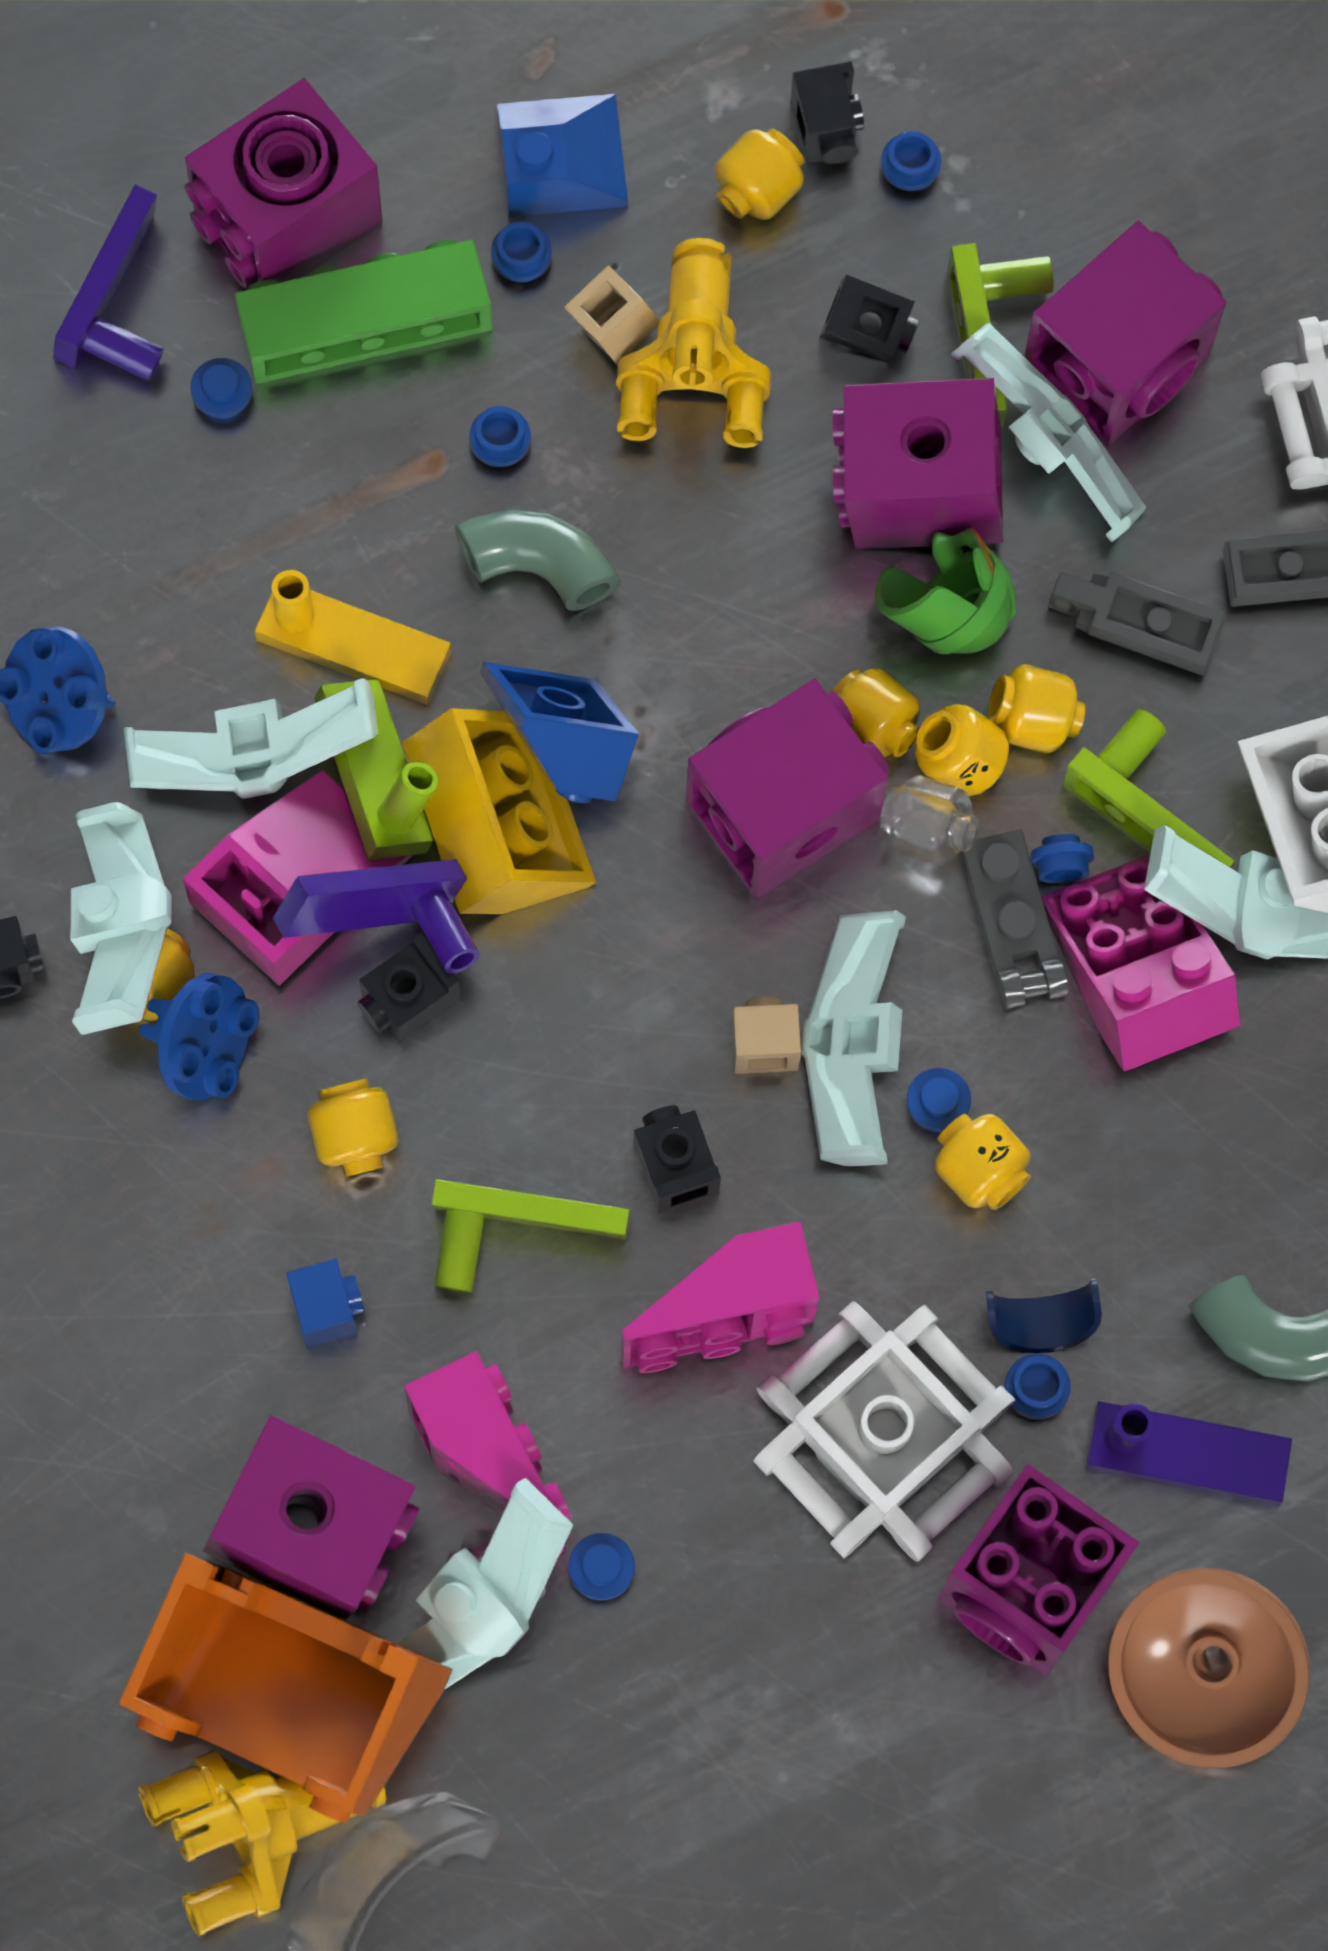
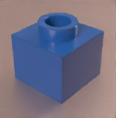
M337 1258L286 1272L306 1348L357 1335L353 1315L365 1312L355 1274L342 1277Z

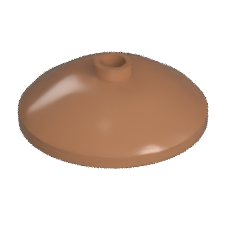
M1192 1568L1168 1574L1145 1587L1131 1601L1121 1615L1113 1632L1108 1656L1109 1678L1113 1695L1120 1711L1131 1728L1146 1743L1163 1755L1197 1767L1227 1768L1238 1766L1262 1757L1273 1750L1293 1729L1303 1711L1309 1693L1311 1677L1309 1652L1303 1633L1291 1612L1278 1597L1261 1584L1246 1576L1222 1569ZM1211 1646L1222 1648L1227 1654L1228 1663L1224 1665L1212 1663L1206 1655V1648Z

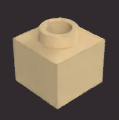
M609 265L564 307L581 329L617 365L623 356L633 351L658 327L659 319L646 302Z
M757 997L747 1000L745 1006L733 1007L732 1042L734 1074L798 1071L801 1057L798 1004H783V1000L777 997Z

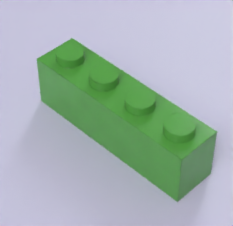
M474 239L462 242L441 240L432 243L425 250L400 256L395 253H383L370 258L364 264L342 269L334 266L321 267L311 271L306 277L285 282L264 280L251 285L245 291L235 293L239 321L255 384L492 331L491 302Z

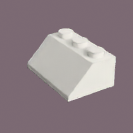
M1328 716L1240 740L1238 741V748L1294 906L1328 913Z

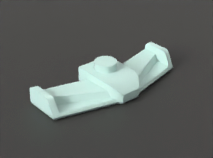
M990 323L983 325L950 354L956 361L965 356L986 378H994L995 386L1023 412L1009 428L1016 435L1015 441L1019 450L1030 462L1036 465L1040 464L1050 474L1065 461L1110 525L1111 529L1105 535L1111 543L1128 530L1146 510L1145 504L1092 431L1086 418L1067 396L1063 395Z
M364 678L354 681V686L284 718L282 707L276 699L214 711L217 733L134 730L132 727L123 728L130 788L233 791L242 799L275 793L282 787L288 777L366 742L378 734L373 691L371 685Z
M119 802L81 810L75 814L96 880L94 883L71 888L70 940L80 954L95 951L81 1004L75 1010L72 1023L82 1035L142 1021L166 929L172 922V895L164 885L143 815Z
M1166 825L1154 830L1145 891L1230 941L1238 951L1267 960L1274 956L1328 959V913L1294 906L1278 858L1252 850L1240 857L1239 869L1236 872L1175 835V831Z
M898 910L839 915L808 1017L802 1024L801 1055L805 1058L820 1160L842 1166L888 1164L887 1153L883 1149L871 1073L898 1071L903 1010L892 1002L877 1003L899 929H903L906 916Z
M526 1478L517 1482L481 1562L466 1548L454 1554L415 1600L433 1619L397 1643L452 1668L453 1671L445 1689L490 1659L507 1654L529 1629L528 1620L573 1524Z

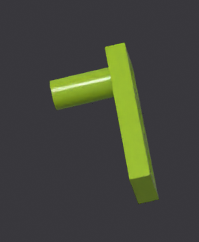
M976 243L951 247L947 277L960 345L983 325L991 324L987 301L1053 292V271L1048 256L980 265ZM965 356L963 357L967 379L986 378ZM995 386L1001 429L1003 431L1007 412L1005 395Z
M379 679L367 680L373 691L378 734L366 742L335 755L334 759L368 860L425 854L431 847L434 839L423 809L438 786V776L434 769L426 763L418 761L407 763ZM354 682L321 685L314 697L315 702L317 703L354 686Z
M1137 709L1098 756L1083 747L1068 765L1062 787L1149 853H1151L1154 830L1166 825L1175 831V835L1232 869L1235 862L1233 859L1127 780L1166 734L1164 725L1150 712Z
M436 1179L432 1206L436 1211H443L446 1214L434 1287L472 1293L484 1218L627 1240L630 1210Z

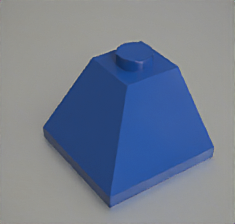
M616 94L497 104L508 217L628 207Z
M483 662L480 670L481 676L539 767L554 785L556 792L560 796L578 803H589L592 798L616 801L639 733L597 680Z

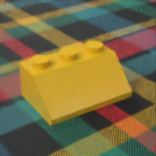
M451 708L402 742L408 763L415 761L426 763L434 769L438 776V786L424 807L441 861L457 859L467 877L466 882L455 897L459 914H505L589 888L596 883L568 799L556 792L554 785L539 767L504 711Z

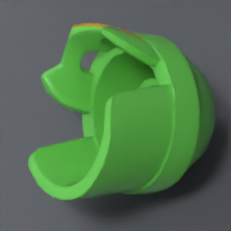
M974 527L953 536L940 532L934 534L932 553L934 561L940 570L928 584L895 566H887L882 570L875 588V603L878 610L887 618L911 632L919 642L935 653L971 654L986 649L1001 638L1008 624L1016 615V597L1010 574L999 557L991 549L989 550ZM966 545L973 551L963 554L961 547Z

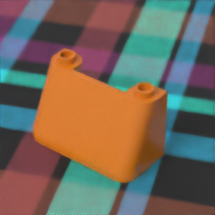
M185 1553L119 1701V1705L140 1714L135 1726L150 1734L173 1742L177 1731L197 1736L302 1785L304 1791L314 1795L309 1805L311 1809L337 1821L347 1823L351 1813L361 1816L367 1814L443 1694L453 1669L225 1566Z

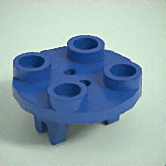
M61 626L33 629L16 641L6 660L5 668L0 670V701L6 705V709L16 729L29 741L31 747L39 753L79 748L93 738L104 719L105 710L111 709L116 704L112 696L107 692L104 669L94 649L77 632Z
M204 973L188 981L173 1000L151 999L147 1003V1009L158 1015V1021L154 1025L142 1024L138 1030L141 1036L158 1044L159 1069L166 1086L178 1097L204 1101L212 1096L226 1098L235 1090L239 1080L238 1067L245 1055L248 1037L257 1028L260 1018L257 1003L254 1000L247 999L243 988L231 977Z

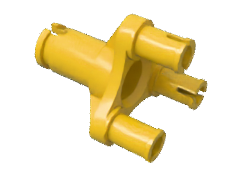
M693 238L679 243L673 249L668 312L658 322L657 339L648 346L623 356L618 361L616 386L621 392L617 431L621 432L623 438L632 441H644L652 438L656 434L657 428L655 422L657 395L662 391L686 389L722 394L727 399L723 438L728 444L738 448H750L758 445V441H762L763 402L770 396L771 371L766 365L748 356L735 344L736 327L728 317L732 255L728 253L720 256V254L725 253V245L721 242L708 238Z
M216 1749L193 1758V1766L152 1783L138 1786L142 1807L153 1827L160 1825L161 1822L208 1804L209 1807L183 1818L171 1820L175 1841L183 1840V1846L179 1847V1850L186 1862L195 1860V1857L229 1843H232L240 1863V1866L237 1867V1875L182 1896L188 1920L198 1937L205 1935L207 1931L253 1913L256 1918L280 1909V1900L292 1853L297 1850V1840L340 1823V1821L311 1809L309 1805L314 1795L304 1791L302 1785L280 1775L272 1777L267 1770L254 1773L222 1757ZM385 1787L382 1788L372 1804L373 1808L386 1803ZM351 1813L349 1819L354 1816H357V1814ZM199 1832H203V1833L198 1834V1835H196V1836H193V1837H191V1838L185 1839V1838L190 1837V1836H192V1835H194V1834H197V1833H199Z

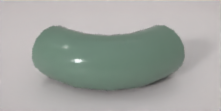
M511 508L474 517L455 526L462 552L473 574L480 582L512 571L534 573L549 581L558 592L566 609L571 611L595 605L611 595L620 585L621 580L612 563L585 531L551 513Z
M1246 1275L1232 1277L1212 1287L1189 1305L1198 1324L1228 1358L1264 1377L1303 1382L1328 1376V1308L1305 1317L1284 1315L1265 1304L1254 1291Z

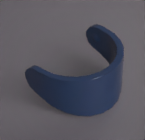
M1091 1278L1089 1284L1077 1290L1045 1297L1004 1298L996 1296L993 1291L986 1292L989 1323L993 1336L1001 1344L1017 1351L1051 1353L1065 1350L1087 1340L1097 1331L1101 1324L1102 1312L1097 1278Z

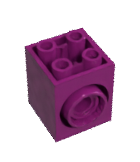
M305 77L185 157L189 182L184 185V188L194 207V211L189 213L190 219L198 233L208 244L216 240L228 254L225 257L226 264L235 279L244 288L264 280L285 282L301 278L383 222L378 167Z
M1137 220L1033 313L1024 357L1063 395L1069 398L1086 418L1088 425L1095 435L1107 446H1110L1138 419L1147 418L1165 406L1187 383L1198 365L1210 356L1227 301L1222 298L1219 287L1209 276L1200 272L1196 274L1178 257L1176 248L1167 237L1159 232L1152 233Z
M994 378L844 385V408L833 409L832 417L834 445L838 446L840 465L833 466V495L835 504H839L840 527L851 528L855 549L932 546V539L936 532L953 536L973 527L985 544L1003 543L1002 429Z
M815 678L770 707L754 710L739 718L721 731L707 747L688 758L685 801L756 900L881 819L888 782V764L874 743L867 741L863 744L850 725L853 723V719L841 697L834 691L826 694Z
M270 1414L203 1552L313 1606L347 1620L357 1608L367 1612L369 1606L375 1602L390 1571V1568L379 1562L386 1548L395 1552L399 1544L402 1545L419 1511V1507L408 1503L416 1485ZM295 1503L309 1506L317 1516V1527L302 1529L295 1526L287 1515V1506Z
M1027 1463L950 1572L938 1600L954 1610L955 1616L959 1621L990 1647L1018 1663L1031 1665L1047 1677L1140 1542Z

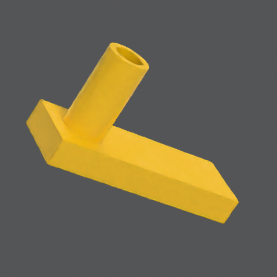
M297 570L282 571L274 578L271 587L272 594L254 631L257 642L356 679H379L382 689L424 705H429L452 653L450 642L312 591L306 576Z

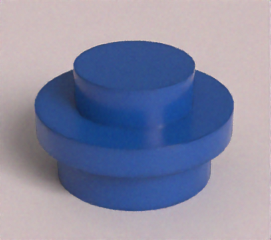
M906 131L895 136L885 145L881 157V169L885 178L893 186L906 191L921 190L931 185L939 175L941 154L936 144L927 135L918 131Z
M511 223L499 231L492 242L491 258L493 265L503 277L516 282L534 280L547 270L551 262L552 248L549 238L540 228L531 223Z
M216 358L209 360L199 366L191 379V395L195 405L203 413L215 418L225 419L237 415L248 405L252 396V382L248 371L244 366L232 359Z
M505 406L491 407L480 413L473 421L469 433L470 445L473 453L482 462L495 467L510 466L520 461L528 452L531 443L530 427L526 419L519 412Z
M1055 834L1045 837L1042 840V846L1031 851V864L1038 868L1039 880L1043 882H1074L1084 879L1089 875L1088 864L1094 860V849L1089 844L1081 843L1078 835Z
M932 1068L923 1071L914 1078L907 1093V1108L910 1116L919 1126L933 1132H942L962 1114L968 1115L971 1106V1092L965 1080L956 1072L945 1068Z
M1035 1353L1021 1357L1011 1366L1005 1379V1389L1015 1399L1011 1407L1017 1413L1029 1419L1041 1420L1050 1418L1062 1410L1069 1398L1071 1383L1068 1372L1058 1360L1049 1355Z
M596 1533L583 1538L574 1547L569 1558V1575L573 1585L581 1594L590 1599L603 1601L616 1598L629 1587L634 1577L635 1560L631 1549L622 1539L612 1534Z

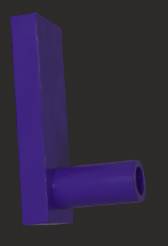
M137 184L134 185L55 336L53 359L75 369L84 351L142 379L150 381L162 358L164 348L103 319L102 316L154 219L157 194Z
M457 859L297 876L273 917L283 938L418 922L445 971L451 974L468 969L478 960L480 955L452 905V902L467 880Z
M1098 1401L1094 1412L1085 1469L1279 1507L1283 1503L1293 1438L1154 1412L1137 1403L1123 1406Z

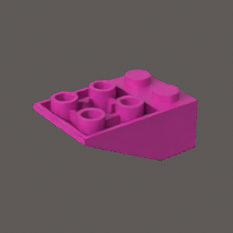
M322 770L228 834L183 878L189 903L280 986L334 933L283 938L273 917L297 876L404 865L413 855L368 860L346 791Z
M1150 854L1041 896L1049 925L1094 1024L1123 1072L1240 1027L1235 974L1203 925L1144 890Z
M801 1221L740 1234L732 1238L622 1330L621 1363L623 1369L638 1365L640 1373H652L675 1366L677 1364L676 1357L701 1351L704 1359H715L740 1351L741 1342L765 1337L768 1345H777L803 1337L805 1335L804 1328L813 1327L819 1293Z
M477 1351L404 1385L408 1412L439 1473L500 1517H502L515 1484L526 1478L567 1519H571L569 1509L556 1483L552 1482L543 1486L538 1476V1473L542 1472L539 1462L542 1456L528 1426L524 1422L514 1427L509 1417L510 1414L514 1413L509 1402L513 1398L496 1363L485 1368ZM564 1544V1546H563V1548H562L561 1553H560L559 1556H561V1555H563V1554L566 1553V1545H565V1544Z

